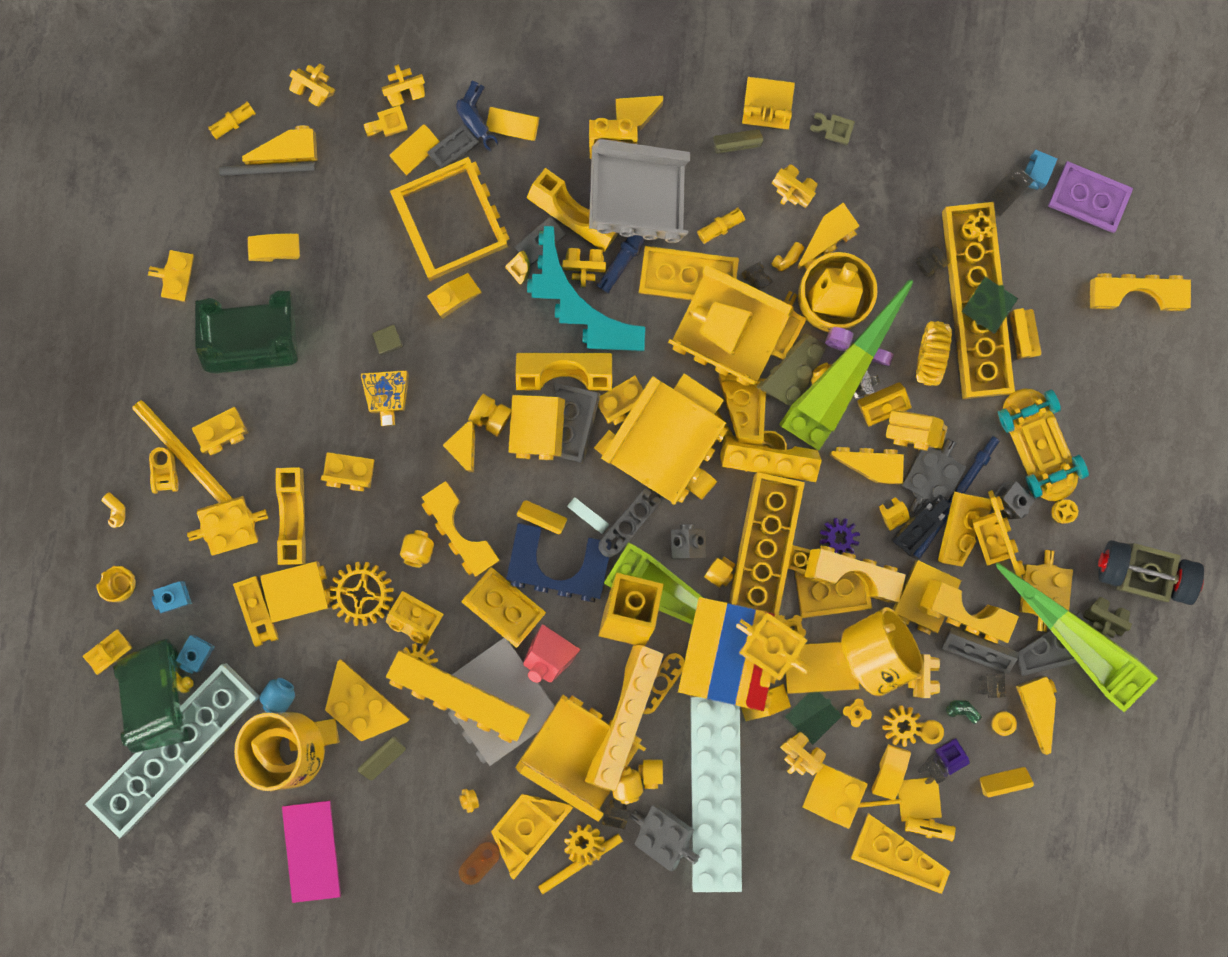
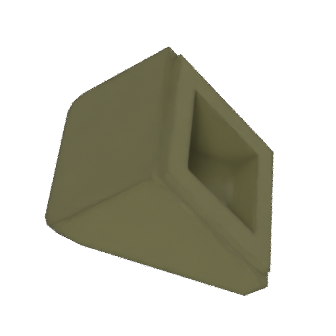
M395 325L372 333L380 355L403 347Z

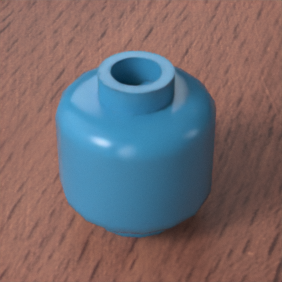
M283 678L268 681L259 697L264 711L267 713L286 712L295 698L294 686Z

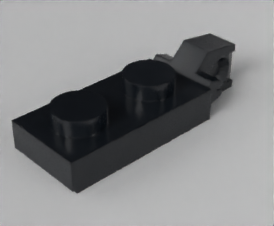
M940 494L932 503L928 501L892 538L893 543L911 556L943 523L942 519L945 517L943 512L950 505L948 500Z

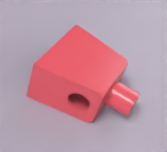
M542 624L532 639L523 662L524 666L530 670L528 673L529 679L536 683L540 682L542 678L547 682H553L572 663L580 649Z

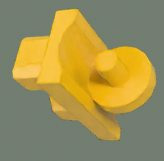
M321 63L316 68L308 65L305 71L300 68L296 71L292 70L289 75L293 78L289 90L298 95H303L306 87L312 89L313 92L309 101L318 107L322 106L327 97L333 96L336 89L324 83L328 81L329 76L323 73L325 66Z
M399 64L394 65L396 72L389 74L388 78L390 82L397 79L399 81L382 87L383 94L387 96L392 107L404 103L401 91L410 89L413 100L425 97L423 75L420 74L404 80L403 77L412 75L410 68L401 70Z
M792 164L788 165L784 170L781 168L771 183L778 188L776 192L783 196L780 203L785 205L787 201H790L794 205L799 203L806 208L815 196V189L818 184L811 178H807L804 183L797 180L796 177L799 171Z
M568 248L562 268L565 271H581V273H572V280H581V287H586V281H595L596 274H586V272L605 273L606 262H604L603 251L600 249H590L589 261H580V249Z
M117 629L84 654L83 658L90 664L96 675H99L133 648L119 629Z
M921 654L924 666L923 674L908 682V688H913V697L930 698V695L940 693L939 681L930 680V671H939L940 659L930 657V654Z
M802 732L783 742L780 748L788 754L784 760L790 765L787 769L789 774L796 770L801 775L807 771L813 776L824 767L822 762L826 753L818 747H815L810 754L803 749L809 740Z

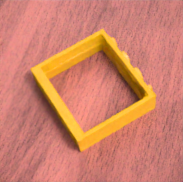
M469 157L390 191L429 281L508 247L506 241L510 238L504 226L499 227L496 219L500 218L495 204L490 206L487 197L491 196L485 183L480 184L477 176L481 175L476 161L471 163ZM467 171L498 242L435 269L404 197Z

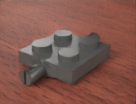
M948 438L942 451L928 447V451L920 450L903 483L900 485L911 491L916 497L909 510L916 513L924 502L929 501L932 503L940 494L949 500L966 469L964 465L958 463L950 456L957 444L955 441Z
M658 803L652 805L647 817L640 814L637 810L633 811L630 819L641 825L640 833L634 844L669 871L676 870L683 857L692 864L698 862L700 856L689 849L690 838L694 832L693 828Z

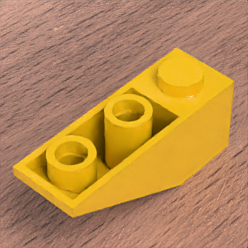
M844 203L822 218L797 266L799 270L803 267L808 269L817 260L818 256L823 253L825 255L832 253L838 248L836 246L837 243L842 240L846 243L857 235L855 231L859 228V224Z
M836 447L835 451L829 452L830 457L875 483H903L904 454H898V450L883 449V453H874V449L859 448V452H850L848 447Z

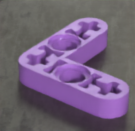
M833 327L828 332L825 344L845 352L855 341L852 339L854 333L843 328ZM878 348L872 362L890 366L894 354Z

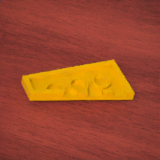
M867 813L851 859L942 894L950 871Z

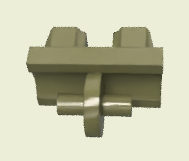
M1103 597L1096 599L1083 615V618L1093 622V628L1111 638H1114L1115 634L1123 636L1126 631L1130 630L1132 623L1129 622L1130 611L1119 607L1112 614L1107 611L1110 605L1108 600Z

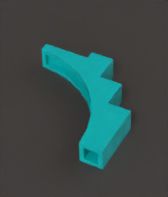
M544 226V231H539V245H543V255H538V269H542V274H532V279L528 278L527 293H532L531 298L560 299V304H555V318H559V323L588 324V329H583L582 343H587V348L644 351L645 326L626 324L609 318L592 308L578 295L569 283L560 265L555 246L554 226Z

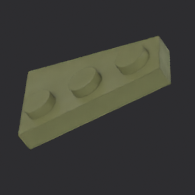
M804 334L786 353V358L779 366L775 365L770 371L771 374L764 382L761 381L756 388L791 407L803 395L813 375L812 372L817 367L827 345L809 334Z

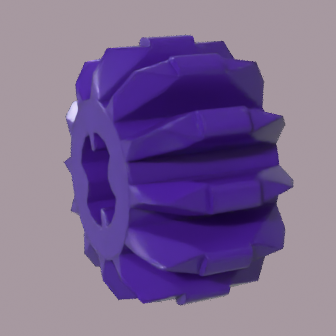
M834 518V527L829 522H826L825 527L829 531L820 530V534L826 536V539L819 540V543H828L827 547L834 548V553H838L839 550L840 555L842 552H845V549L850 554H853L855 551L850 545L859 546V542L853 540V537L860 536V533L851 532L856 526L854 523L846 527L848 519L844 518L840 526L838 518ZM837 531L838 534L844 533L845 535L843 537V544L841 542L835 543L834 541Z

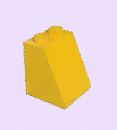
M616 573L603 612L598 636L633 645L646 646L655 629L663 584Z

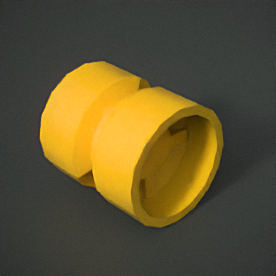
M483 393L474 406L468 421L473 422L479 427L485 425L486 431L498 437L511 415V409L503 404L496 405L493 398Z

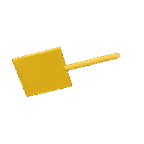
M938 777L903 780L898 792L899 799H895V801L862 802L858 807L899 804L901 822L906 821L907 816L917 819L942 818Z

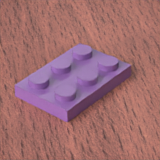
M1067 161L1048 207L1115 233L1133 188Z

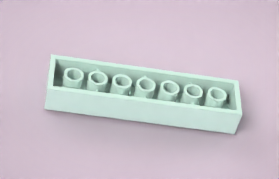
M227 663L221 664L85 805L119 838L127 835L259 699L260 695Z
M690 696L692 828L694 829L692 834V851L700 856L698 862L692 864L693 892H742L740 706Z

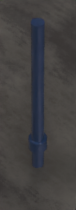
M992 436L982 451L979 450L974 458L975 462L955 492L965 493L982 467L987 466L991 460L990 455L999 444V439ZM953 494L948 500L950 505L943 512L945 514V517L942 519L943 523L913 553L915 557L919 559L922 557L948 519Z

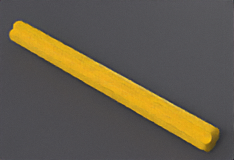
M140 400L133 406V410L218 503L233 499L144 401Z

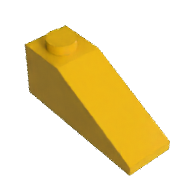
M296 126L294 130H288L243 155V162L246 165L317 161L316 133L313 128L309 129V126Z
M1040 676L1019 684L1016 688L1040 750L1043 754L1048 755L1052 749L1056 704L1054 693L1057 691L1052 679L1048 680L1046 676Z

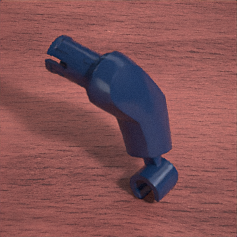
M471 80L464 98L457 100L456 109L467 128L477 139L481 136L485 148L491 151L489 146H487V142L494 140L499 145L495 136L487 133L489 128L475 106L485 87L481 84L479 86L478 82Z

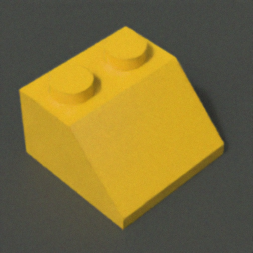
M822 763L824 767L820 772H816L802 807L849 829L868 784L863 780Z

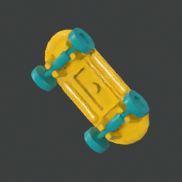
M1024 388L1016 390L1007 397L1003 409L998 411L999 420L1005 432H1010L1028 475L1025 479L1032 496L1035 499L1041 497L1047 501L1063 500L1075 490L1078 477L1080 479L1089 477L1086 463L1081 455L1071 456L1054 415L1061 411L1060 402L1055 392L1050 389L1042 395L1036 390Z

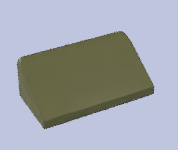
M759 129L713 136L715 153L719 154L761 147L763 144L762 134Z
M393 736L367 759L357 771L372 781L406 750V747L396 736Z

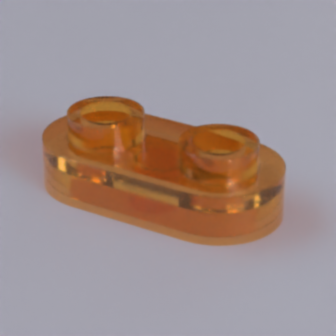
M483 842L463 862L459 869V877L465 884L474 885L478 883L496 864L500 856L497 845L493 842ZM484 850H491L492 856L486 858L483 855ZM470 867L476 870V874L473 876L467 873V869Z

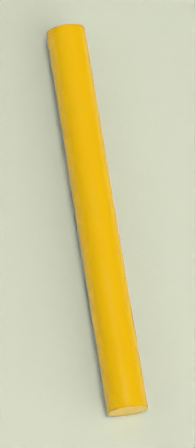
M619 833L601 844L605 851L598 852L599 856H602L623 842ZM586 860L582 866H579L577 861H575L539 885L538 888L541 893L545 894L587 866Z

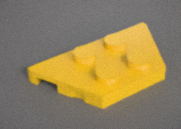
M342 659L337 662L325 711L362 742L405 724L410 720Z
M522 793L492 829V835L513 880L573 809L572 805Z

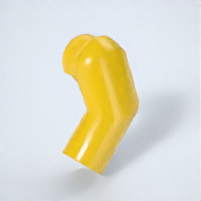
M795 242L784 259L780 255H776L771 263L772 266L777 268V271L786 270L797 262L804 250V246L799 242Z
M108 492L101 501L111 509L110 519H108L109 525L117 528L125 522V506Z
M169 666L162 672L171 685L181 693L189 692L190 688L194 686V682L190 677L182 678L172 666Z

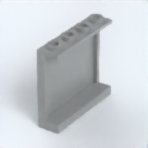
M598 139L592 146L589 229H595L598 233L602 234L617 232L625 237L639 235L647 240L662 238L669 243H676L682 240L688 234V230H683L685 165L690 161V152Z
M505 638L452 674L530 713L518 741L512 740L509 743L499 738L498 732L492 729L490 732H486L476 726L478 722L470 718L466 722L454 716L456 711L451 710L448 712L452 721L455 724L460 723L465 730L462 732V735L469 744L474 743L478 751L475 753L483 764L487 762L489 766L539 732L555 707V704L540 683L529 679L528 673L530 670L524 666V661L519 653Z

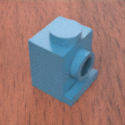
M1035 150L1030 156V159L1034 161L1030 160L1024 174L1027 175L1025 185L1038 190L1039 188L1043 189L1047 185L1057 158Z

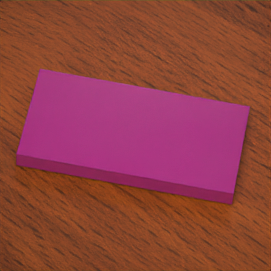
M331 800L282 806L292 903L341 897Z

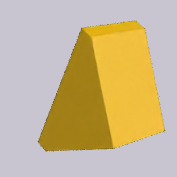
M784 684L769 688L768 693H773L770 708L765 707L764 712L741 707L745 721L771 716L790 708L791 705Z

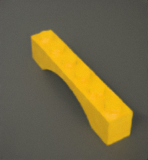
M643 645L632 647L625 666L622 692L614 718L604 741L592 759L585 779L586 783L605 790L616 791L662 661L663 653Z

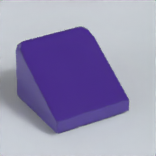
M956 738L935 750L949 775L970 764L967 754Z

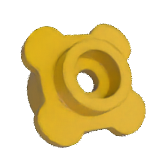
M794 615L793 618L787 620L784 619L785 622H788L789 628L791 626L795 627L793 631L802 637L806 635V630L802 628L801 624L802 618L799 615Z
M859 698L855 699L853 704L843 709V714L848 716L853 727H859L862 721L870 719L872 716L871 711L867 710L864 706V701ZM857 710L860 712L859 715L855 714Z
M463 789L462 795L459 796L461 806L468 813H472L473 809L479 807L477 795L474 789Z

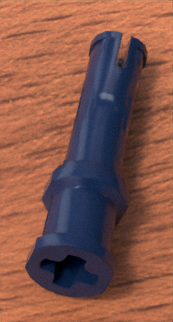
M634 235L622 241L620 246L622 249L596 286L609 294L632 258L640 254L639 249L646 239L643 236Z

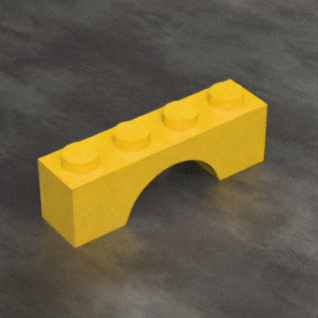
M545 168L533 182L527 196L528 200L603 252L606 251L618 233L602 234L598 233L595 229H589L590 210L578 204L570 196L564 180Z
M1102 273L1097 274V277L1090 280V309H1115L1119 307L1123 297L1132 291H1141L1151 295L1158 303L1161 311H1186L1191 308V280L1183 279L1182 275H1171L1169 279H1160V275H1145V278H1136L1135 274H1122L1121 278H1112V274Z
M516 353V390H541L547 381L562 376L580 380L588 390H612V353Z
M732 435L724 436L720 453L722 467L811 482L817 481L822 461L818 450L797 446L788 450L771 449L756 444L740 443L737 437Z
M300 467L276 468V493L280 515L279 537L277 540L278 565L306 564L304 469Z
M443 482L422 496L424 503L421 504L429 516L432 514L438 521L435 523V526L442 536L447 534L451 540L448 545L455 555L460 553L464 559V562L461 564L468 575L473 573L477 577L500 561L487 541L471 542L458 533L454 524V514L460 500L448 482Z
M821 546L820 549H811L805 578L825 584H834L843 574L851 571L863 580L868 597L888 603H899L906 575L897 572L898 568L884 565L882 568L876 566L877 562L870 559L859 561L855 559L856 555L842 552L840 555L834 553V548Z
M930 579L920 606L928 609L927 614L939 619L941 615L947 617V623L957 627L963 624L966 626L965 631L977 636L981 632L985 634L984 639L998 644L999 640L1006 643L1009 642L1019 618L1015 614L989 604L980 612L969 615L962 603V591L934 579Z

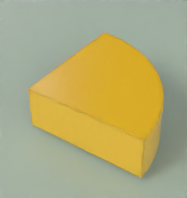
M524 250L519 252L505 266L520 285L526 281L530 271L529 259Z

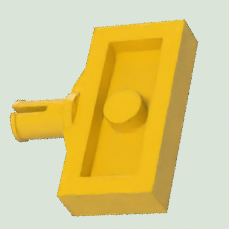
M170 250L168 262L164 269L149 267L148 276L162 278V298L186 301L194 260L193 254Z

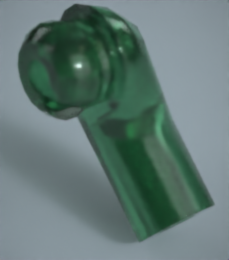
M954 700L946 707V713L950 717L966 715L973 724H976L982 718L969 701Z

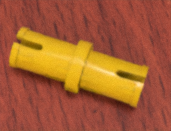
M246 101L245 104L231 113L229 111L225 113V117L208 128L215 139L218 140V138L233 128L235 130L238 129L239 124L256 113L248 101Z
M737 207L721 218L719 216L716 217L714 222L698 230L697 234L703 244H706L721 234H727L729 229L744 222L745 217Z
M907 816L905 831L923 834L926 838L930 839L936 837L953 841L955 836V826L936 823L933 819L927 821Z

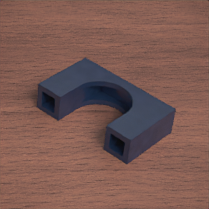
M518 523L506 580L511 581V586L525 588V584L535 585V591L548 593L549 589L558 590L557 595L569 598L574 593L582 595L581 600L594 603L596 598L601 599L609 557L602 555L599 551L600 540L588 538L583 565L575 576L566 580H554L541 571L537 562V551L542 528ZM607 542L608 545L606 548L610 550L612 542Z

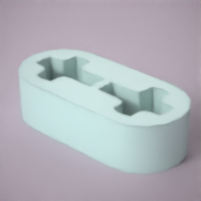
M575 497L567 505L569 509L601 534L610 526Z

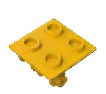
M748 77L742 124L789 130L795 83Z

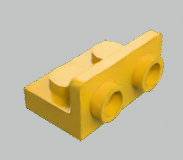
M1024 308L1013 310L1009 313L1017 360L1040 356L1041 348L1034 310H1024Z
M636 376L631 377L600 396L598 408L608 424L613 422L615 425L623 422L627 417L626 414L632 410L644 391Z
M236 407L192 428L201 446V452L204 454L209 453L210 456L222 451V446L229 442L233 445L244 440L243 435L248 433Z
M327 452L321 480L327 481L326 486L340 488L341 484L350 485V490L364 492L365 487L371 488L375 460Z
M402 591L389 611L385 622L394 631L409 635L410 639L414 642L427 645L444 614Z

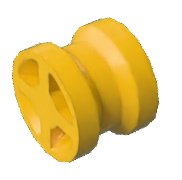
M1065 499L1053 504L1051 515L1056 522L1065 524L1073 522L1077 518L1079 510L1075 502Z

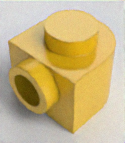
M725 556L722 560L716 557L703 577L718 588L722 584L726 587L734 576L731 572L736 564Z
M663 759L643 760V765H639V773L641 779H643L644 789H658V784H663Z

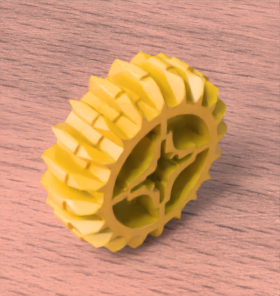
M930 321L926 325L916 365V378L919 383L929 386H937L941 383L951 345L952 329L949 324H944V322Z
M355 562L356 570H353L350 564L346 565L348 573L346 574L343 570H339L338 573L342 579L334 577L332 580L338 586H330L329 588L331 591H336V595H332L330 599H337L338 602L332 605V609L340 607L342 610L338 612L337 616L342 617L346 613V623H349L353 617L354 626L359 625L360 619H362L363 626H368V618L371 619L373 624L377 623L375 615L378 614L379 617L384 618L385 614L381 611L382 608L388 611L391 609L389 605L385 604L386 601H394L393 597H387V592H394V588H386V584L391 583L392 580L389 578L383 581L382 578L386 575V571H381L377 574L378 565H374L372 570H369V562H365L363 569H361L360 562ZM362 574L361 580H359L355 588L344 587L351 577ZM369 576L377 581L381 594L370 590ZM363 587L366 589L367 594L373 595V597H363L361 601L358 599L359 596L350 591H360ZM343 594L349 595L354 599L355 612L346 606ZM368 600L379 601L374 610L362 614V610Z

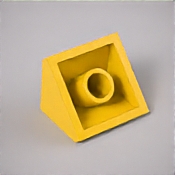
M467 422L443 444L451 455L470 473H474L476 425L473 422Z

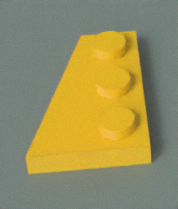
M719 373L718 379L738 442L762 445L764 440L766 393L756 388V386L766 379L759 378L757 385L750 383L749 387L736 381L737 376L731 374L725 376Z

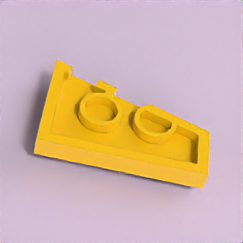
M954 491L938 562L963 567L976 543L975 538L977 534L972 520L990 513L993 506L989 498Z

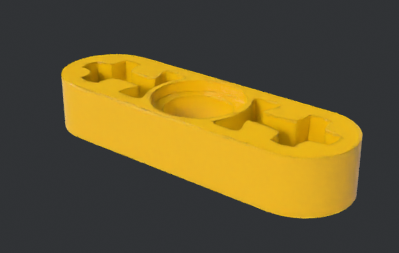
M670 653L660 664L656 678L659 676L666 678L668 682L667 687L664 690H657L654 685L652 686V691L661 696L659 699L654 696L651 700L653 707L645 708L643 714H651L656 710L682 673L685 660L680 654ZM677 657L680 659L678 663L681 667L672 670L670 674L675 676L671 680L667 674L660 671L663 667L667 671L670 667L668 660L670 658L674 660Z

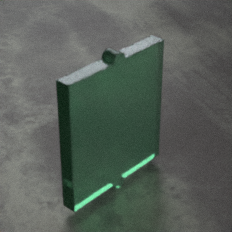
M984 277L961 312L976 321V325H982L995 334L1018 298L1006 291L1003 285L999 286L987 277Z
M809 692L785 718L797 729V733L802 732L809 742L814 745L843 715L831 704V700L826 699L820 692Z

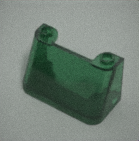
M276 291L269 296V304L223 309L220 302L212 298L195 301V350L202 368L209 373H224L295 364L298 361V350L291 291Z
M168 638L158 640L118 659L117 665L113 666L115 678L119 682L124 732H121V741L123 746H127L131 753L189 741L188 729L182 728L184 714L180 710L176 670H178L177 664L179 662L176 659L179 652Z

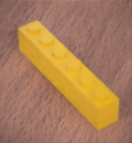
M402 650L398 651L386 675V678L390 679L389 684L394 687L403 689L405 686L412 690L411 695L421 700L427 697L433 700V705L441 710L446 711L447 708L456 711L454 716L466 722L470 718L478 722L476 725L478 728L486 732H490L492 729L499 733V738L509 743L512 740L518 741L530 716V713Z

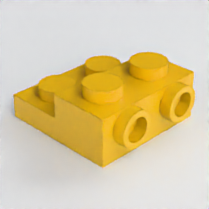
M597 118L589 120L590 159H592V146L598 139L637 144V120L630 118H621L619 120Z

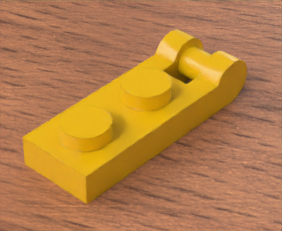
M254 576L234 583L233 586L254 646H261L263 642L271 640V642L278 640V633L271 622L268 606L258 577ZM265 624L267 631L259 633L257 627Z

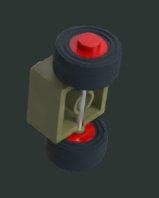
M1110 540L1099 558L1098 578L1100 582L1116 586L1118 591L1160 602H1169L1171 597L1173 601L1193 605L1204 585V566L1201 563L1192 562L1187 559L1180 561L1181 555L1135 543L1125 544Z

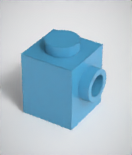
M179 581L153 590L152 602L156 610L159 609L160 613H166L192 604L185 581Z
M190 635L176 661L181 663L180 668L192 674L194 671L201 672L215 646L196 635Z

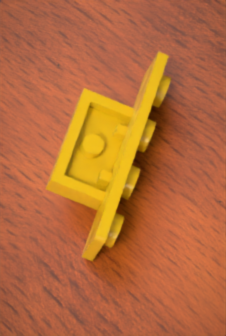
M993 490L988 491L995 513L972 520L986 564L988 566L1010 559L1015 574L1022 578L1021 575L1026 573L1022 561H1016L1014 554L1018 553L1015 540H1009L1007 532L1011 531L1008 519L1007 517L1002 519L1000 512L1004 510L1000 496L995 497Z

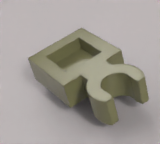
M815 113L814 118L819 119L821 125H811L810 130L816 133L825 131V139L847 146L855 121L832 114L831 120H827L823 114Z

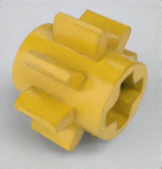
M980 210L977 218L972 214L968 217L972 222L965 226V229H970L971 234L969 238L975 236L981 242L984 235L988 238L993 236L992 232L989 231L996 227V224L991 223L990 220L992 214L984 216L982 210ZM979 221H981L982 226H985L982 231H980V227L975 226Z

